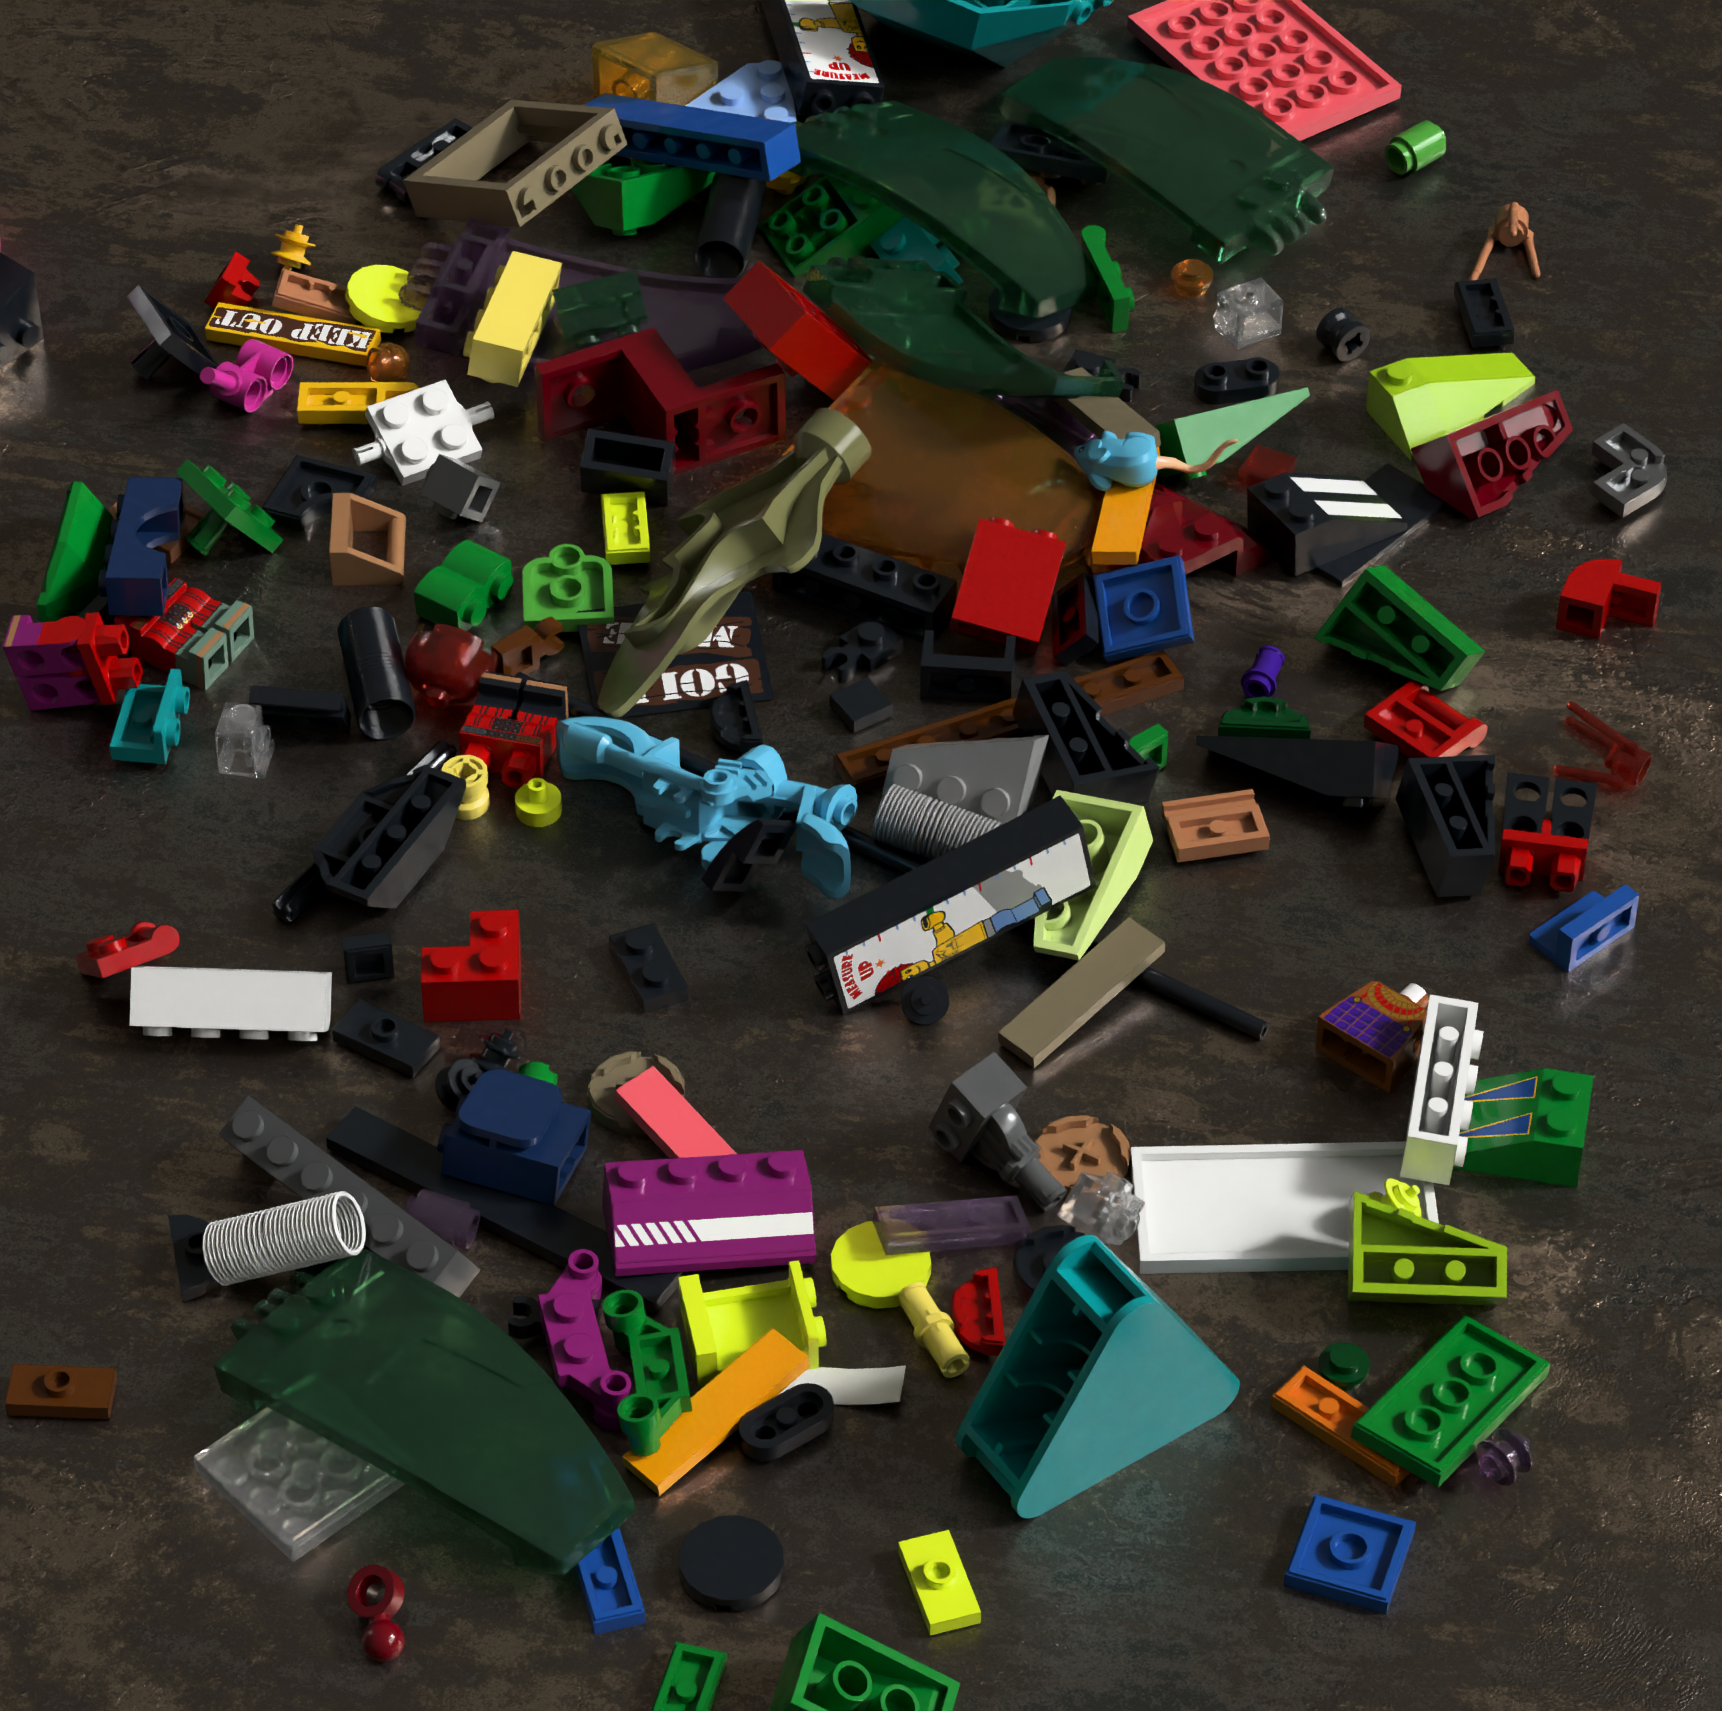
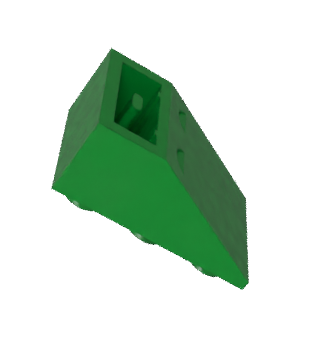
M858 150L758 226L796 277L875 254L876 252L870 244L906 214Z

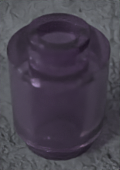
M422 1189L417 1197L410 1196L404 1207V1211L455 1249L458 1247L469 1249L473 1244L479 1228L480 1211L470 1208L469 1202Z

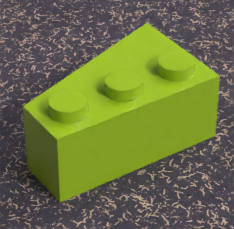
M1353 1192L1349 1200L1348 1301L1500 1306L1507 1298V1246L1447 1224L1444 1226L1419 1217L1414 1212L1389 1206L1370 1199L1365 1194Z

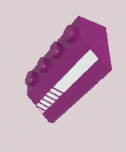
M803 1150L604 1163L602 1209L615 1276L789 1265V1262L799 1260L800 1264L816 1263L812 1187Z

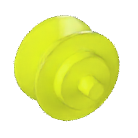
M1389 1178L1384 1183L1385 1195L1377 1191H1373L1368 1195L1370 1199L1398 1209H1406L1421 1217L1420 1202L1417 1196L1420 1190L1416 1185L1410 1187L1406 1183Z

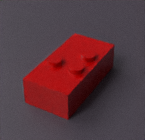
M758 261L723 297L727 304L751 329L752 336L766 350L771 351L777 356L774 359L775 362L788 375L793 378L799 373L853 416L889 380V377L841 325L761 261Z

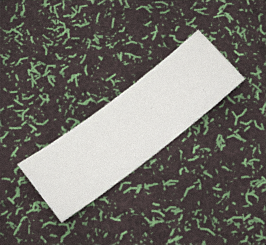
M906 1365L864 1369L827 1367L810 1369L801 1374L779 1394L796 1385L812 1383L827 1389L833 1397L834 1405L900 1402Z

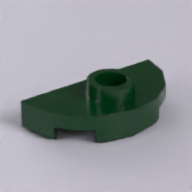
M1255 697L1243 700L1242 706L1234 708L1230 712L1229 710L1225 711L1222 714L1218 727V736L1310 739L1311 729L1308 718L1303 714L1300 716L1297 712L1288 708V702L1270 697Z

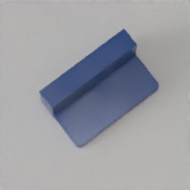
M1626 884L1606 898L1598 892L1592 891L1532 931L1529 936V943L1565 971L1570 972L1635 927L1639 894Z

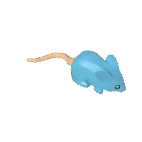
M1104 431L1101 440L1092 439L1086 444L1076 447L1074 455L1082 470L1088 475L1091 484L1098 490L1107 491L1110 489L1113 480L1129 487L1146 486L1152 483L1158 470L1164 468L1186 473L1203 472L1211 468L1221 453L1228 446L1237 443L1238 439L1223 442L1206 462L1199 465H1188L1176 458L1158 456L1154 436L1140 432L1126 433L1124 439H1117L1114 433Z

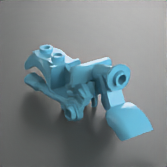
M582 716L557 722V761L563 776L570 780H605L626 788L635 798L637 814L643 816V824L657 829L655 831V840L657 842H662L669 836L679 837L680 839L674 842L675 850L682 851L695 843L699 844L709 841L710 843L701 850V863L705 872L718 852L737 832L757 819L777 820L784 809L789 808L799 810L796 820V851L803 852L801 861L802 876L816 884L828 898H842L849 892L851 881L850 852L841 831L852 822L858 807L856 790L850 784L837 785L826 789L807 783L787 780L786 770L780 755L773 747L767 745L754 747L737 760L719 758L715 769L707 771L704 777H700L680 767L679 739L671 737L661 741L649 736L644 730L630 722L607 717Z

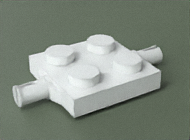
M446 380L370 405L366 408L365 416L374 432L375 442L353 448L354 460H357L356 464L358 466H362V464L382 458L393 468L402 486L424 479L428 469L435 463L439 454L464 463L472 462L481 458L483 450L472 430V426L494 419L493 408L490 407L491 404L487 401L465 410L457 402Z

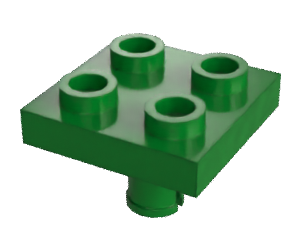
M186 459L176 471L210 507L191 532L184 537L203 555L207 556L210 549L230 526L236 527L271 553L283 542V539L271 528L276 521L256 504L251 509L250 506L252 504L249 502L251 497L232 481L227 486H224L227 480L209 464H206L201 469Z

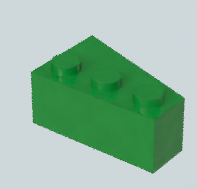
M1385 565L1366 568L1313 638L1321 643H1329L1349 651L1351 655L1363 660L1368 659L1390 668V671L1440 691L1458 687L1486 652Z

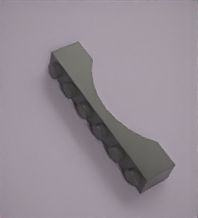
M247 1096L218 1133L221 1138L303 1200L339 1191L349 1193L360 1206L366 1228L364 1246L448 1310L453 1307L479 1273L480 1269L457 1249L251 1096Z

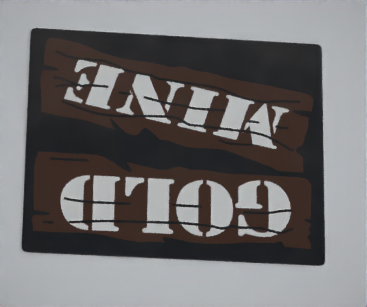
M750 591L739 592L707 639L694 649L676 655L666 670L626 714L619 718L710 707L712 701L717 700L718 697L726 693L727 686L744 680H748L753 702L772 700L774 696L752 593ZM645 603L614 607V624L578 625L592 703L594 707L600 710L603 709L597 703L611 663L625 639L623 633L631 628L636 616ZM605 608L577 611L576 613L603 612Z

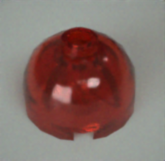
M436 623L433 631H423L424 624L418 625L413 631L405 655L406 673L412 686L418 693L423 695L422 699L424 702L435 708L445 709L448 706H460L474 702L479 693L478 682L480 677L486 671L496 673L499 665L498 654L493 650L490 657L482 650L485 641L463 629Z

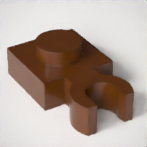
M553 617L543 619L534 630L526 625L491 645L493 672L511 676L522 672L528 675L540 668V657L545 654L548 656L555 655L564 648V643L555 636L564 630L563 625Z

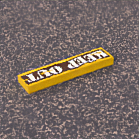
M218 302L205 327V336L208 341L243 346L246 341L256 339L291 355L369 367L381 342V330L378 328Z

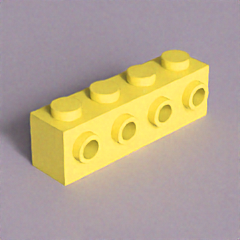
M512 251L506 266L499 265L494 287H489L484 302V309L478 310L474 331L468 332L465 341L463 356L470 358L467 375L481 378L489 383H503L518 387L557 298L562 263Z

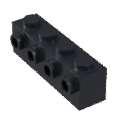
M822 533L819 551L810 562L792 574L787 572L772 573V588L775 591L862 622L873 616L895 633L922 643L924 642L925 630H933L935 643L951 621L956 603L957 580Z

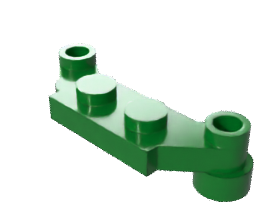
M619 1290L605 1298L602 1308L605 1323L613 1332L615 1346L621 1351L631 1352L636 1393L620 1401L617 1413L620 1428L628 1437L631 1452L637 1456H649L659 1450L661 1446L660 1438L682 1413L692 1411L679 1327L667 1328L646 1316L643 1298L639 1293L633 1290Z

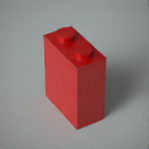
M990 517L989 520L979 518L948 631L1006 647L1007 635L1016 636V650L1035 655L1067 542L1058 540L1057 535L1046 530L1034 529L1032 532L1014 528L1015 525L1011 521L1003 518Z

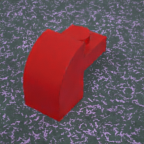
M1596 559L1577 566L1569 574L1559 599L1556 629L1600 639L1608 617L1653 627L1657 617L1662 583L1621 573L1622 560Z

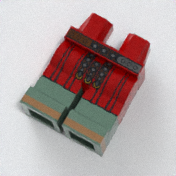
M175 577L168 584L169 592L163 616L116 615L114 625H125L129 635V643L131 644L132 657L138 658L142 663L147 661L152 666L167 673H170L171 669H180L182 680L206 691L229 666L228 661L232 663L254 639L252 606L238 600L231 606L211 599V597L198 588H187L185 581Z

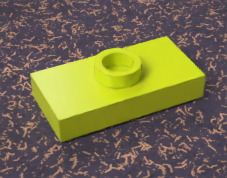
M645 492L601 494L606 560L610 565L651 562Z
M949 1530L898 1542L899 1557L930 1636L981 1623L980 1607Z

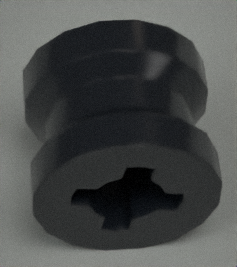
M1341 307L1330 311L1323 317L1317 327L1316 338L1323 346L1332 348L1333 354L1339 360L1347 362L1357 358L1365 350L1370 340V330L1362 322L1355 321V317L1350 311Z

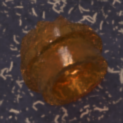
M385 342L369 350L367 370L372 381L397 382L407 376L408 369H410V359L403 347Z

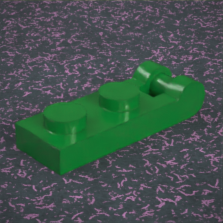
M1089 225L1081 231L1083 251L1080 254V269L1112 333L1126 331L1129 328V312H1133L1135 309L1133 292L1130 287L1124 286L1120 266L1117 261L1111 260L1105 248V229L1097 225Z

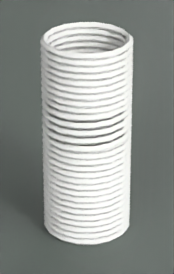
M339 1191L321 1197L211 1222L206 1227L203 1235L202 1250L209 1273L214 1280L224 1286L358 1255L365 1243L366 1228L360 1206L354 1197L346 1191Z

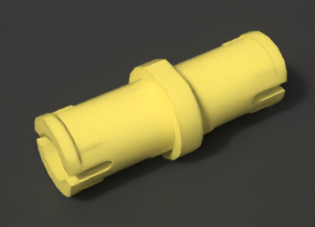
M916 1282L906 1286L901 1290L898 1298L900 1299V1306L914 1326V1338L921 1347L929 1350L943 1376L952 1378L962 1374L969 1367L970 1362L968 1360L970 1358L953 1332L954 1323L950 1316L945 1312H940L923 1283Z

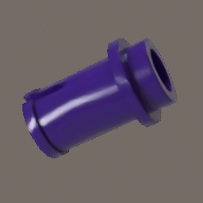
M1268 645L1262 646L1259 649L1251 669L1245 671L1241 678L1243 692L1248 698L1271 697L1275 693L1277 688L1276 677L1285 662V656L1282 651Z

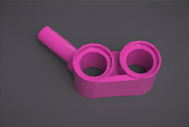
M250 339L241 347L236 364L226 361L221 363L216 369L205 367L200 373V379L204 384L210 385L209 390L214 398L248 413L254 412L275 390H279L287 383L293 370V358L284 351L256 339Z

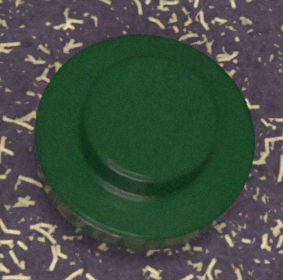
M1344 1342L1329 1345L1321 1352L1318 1370L1324 1379L1344 1392L1352 1391L1358 1388L1367 1378L1370 1371V1359L1367 1353L1357 1345Z

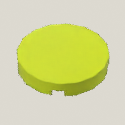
M389 265L362 267L352 274L345 292V302L347 301L350 305L349 311L352 316L366 327L378 328L382 333H393L394 329L405 328L404 333L415 330L424 323L431 303L429 291L420 279L406 270Z
M888 1220L861 1223L849 1228L836 1240L831 1252L832 1281L838 1290L840 1286L847 1293V1298L858 1305L875 1309L900 1306L899 1293L906 1286L916 1282L923 1283L925 1287L927 1286L931 1275L929 1246L919 1233L905 1224Z

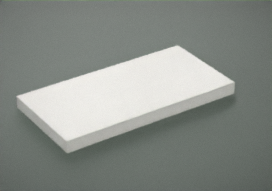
M1405 1141L1131 1147V1178L1139 1273L1348 1270L1349 1200L1353 1192L1356 1191L1368 1196L1371 1192L1377 1191L1385 1195L1384 1183L1389 1178L1406 1183L1410 1187L1416 1185L1420 1190L1417 1196L1420 1202L1421 1217L1439 1223L1433 1182L1400 1177Z

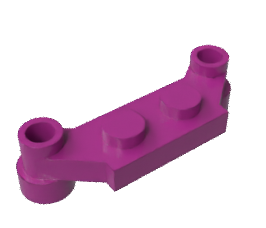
M579 1249L570 1254L568 1265L549 1293L538 1295L537 1308L558 1388L569 1387L592 1402L593 1418L600 1427L611 1431L621 1430L617 1407L622 1399L632 1394L631 1379L626 1373L618 1370L612 1371L609 1367L591 1300H600L602 1276L598 1271L599 1260L594 1252L587 1249Z

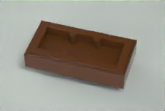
M13 1364L5 1401L7 1416L110 1420L117 1384L116 1368Z

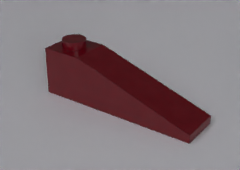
M1557 389L1411 448L1426 490L1473 520L1506 506L1513 499L1512 494L1521 484L1528 482L1534 475L1532 471L1542 460L1550 457L1572 432L1573 428Z

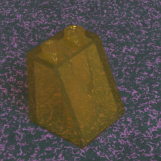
M656 32L600 41L592 45L594 99L607 93L685 106L718 84V61Z

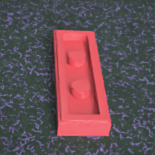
M654 1066L615 1090L614 1100L670 1159L737 1154Z

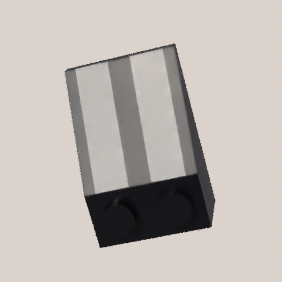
M1284 472L1247 488L1248 530L1272 551V554L1295 576L1407 530V522L1360 477Z

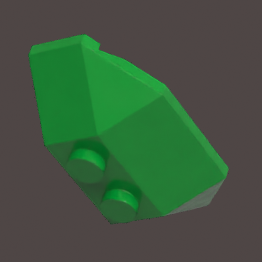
M73 481L71 484H68L65 501L41 592L36 604L39 622H55L64 617L77 616L91 603L95 596L99 595L100 570H106L105 549L107 544H112L111 523L114 518L83 482Z

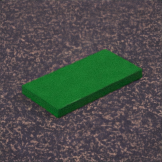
M1464 1314L1353 1424L1351 1438L1439 1488L1548 1376L1551 1363Z

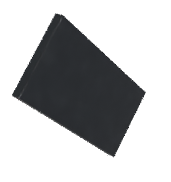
M1387 463L1364 482L1407 522V530L1312 570L1338 586L1344 587L1448 506V503L1426 490L1423 483Z

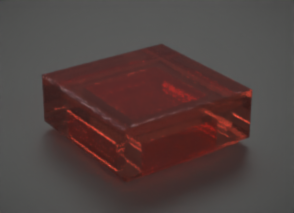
M1257 444L1240 468L1238 482L1253 486L1284 472L1293 473L1296 469L1297 457Z

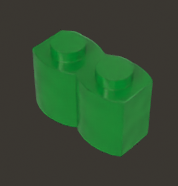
M468 539L460 542L449 552L441 566H437L429 571L415 588L416 614L458 635L464 634L472 626H477L482 622L487 608L495 605L499 600L505 599L510 594L514 584L511 560Z

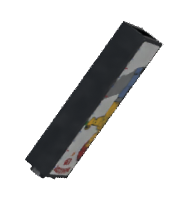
M761 0L798 115L876 120L885 86L857 6L850 0Z
M1060 795L805 924L811 944L805 946V950L814 969L819 972L813 977L823 999L826 1002L833 999L843 1015L1096 887L1083 825Z

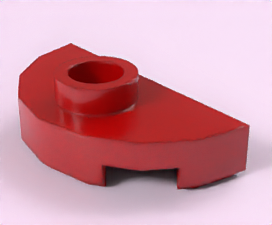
M997 1267L973 1273L971 1280L964 1283L960 1288L955 1289L952 1294L950 1318L954 1323L955 1335L967 1347L984 1355L999 1356L1006 1344Z

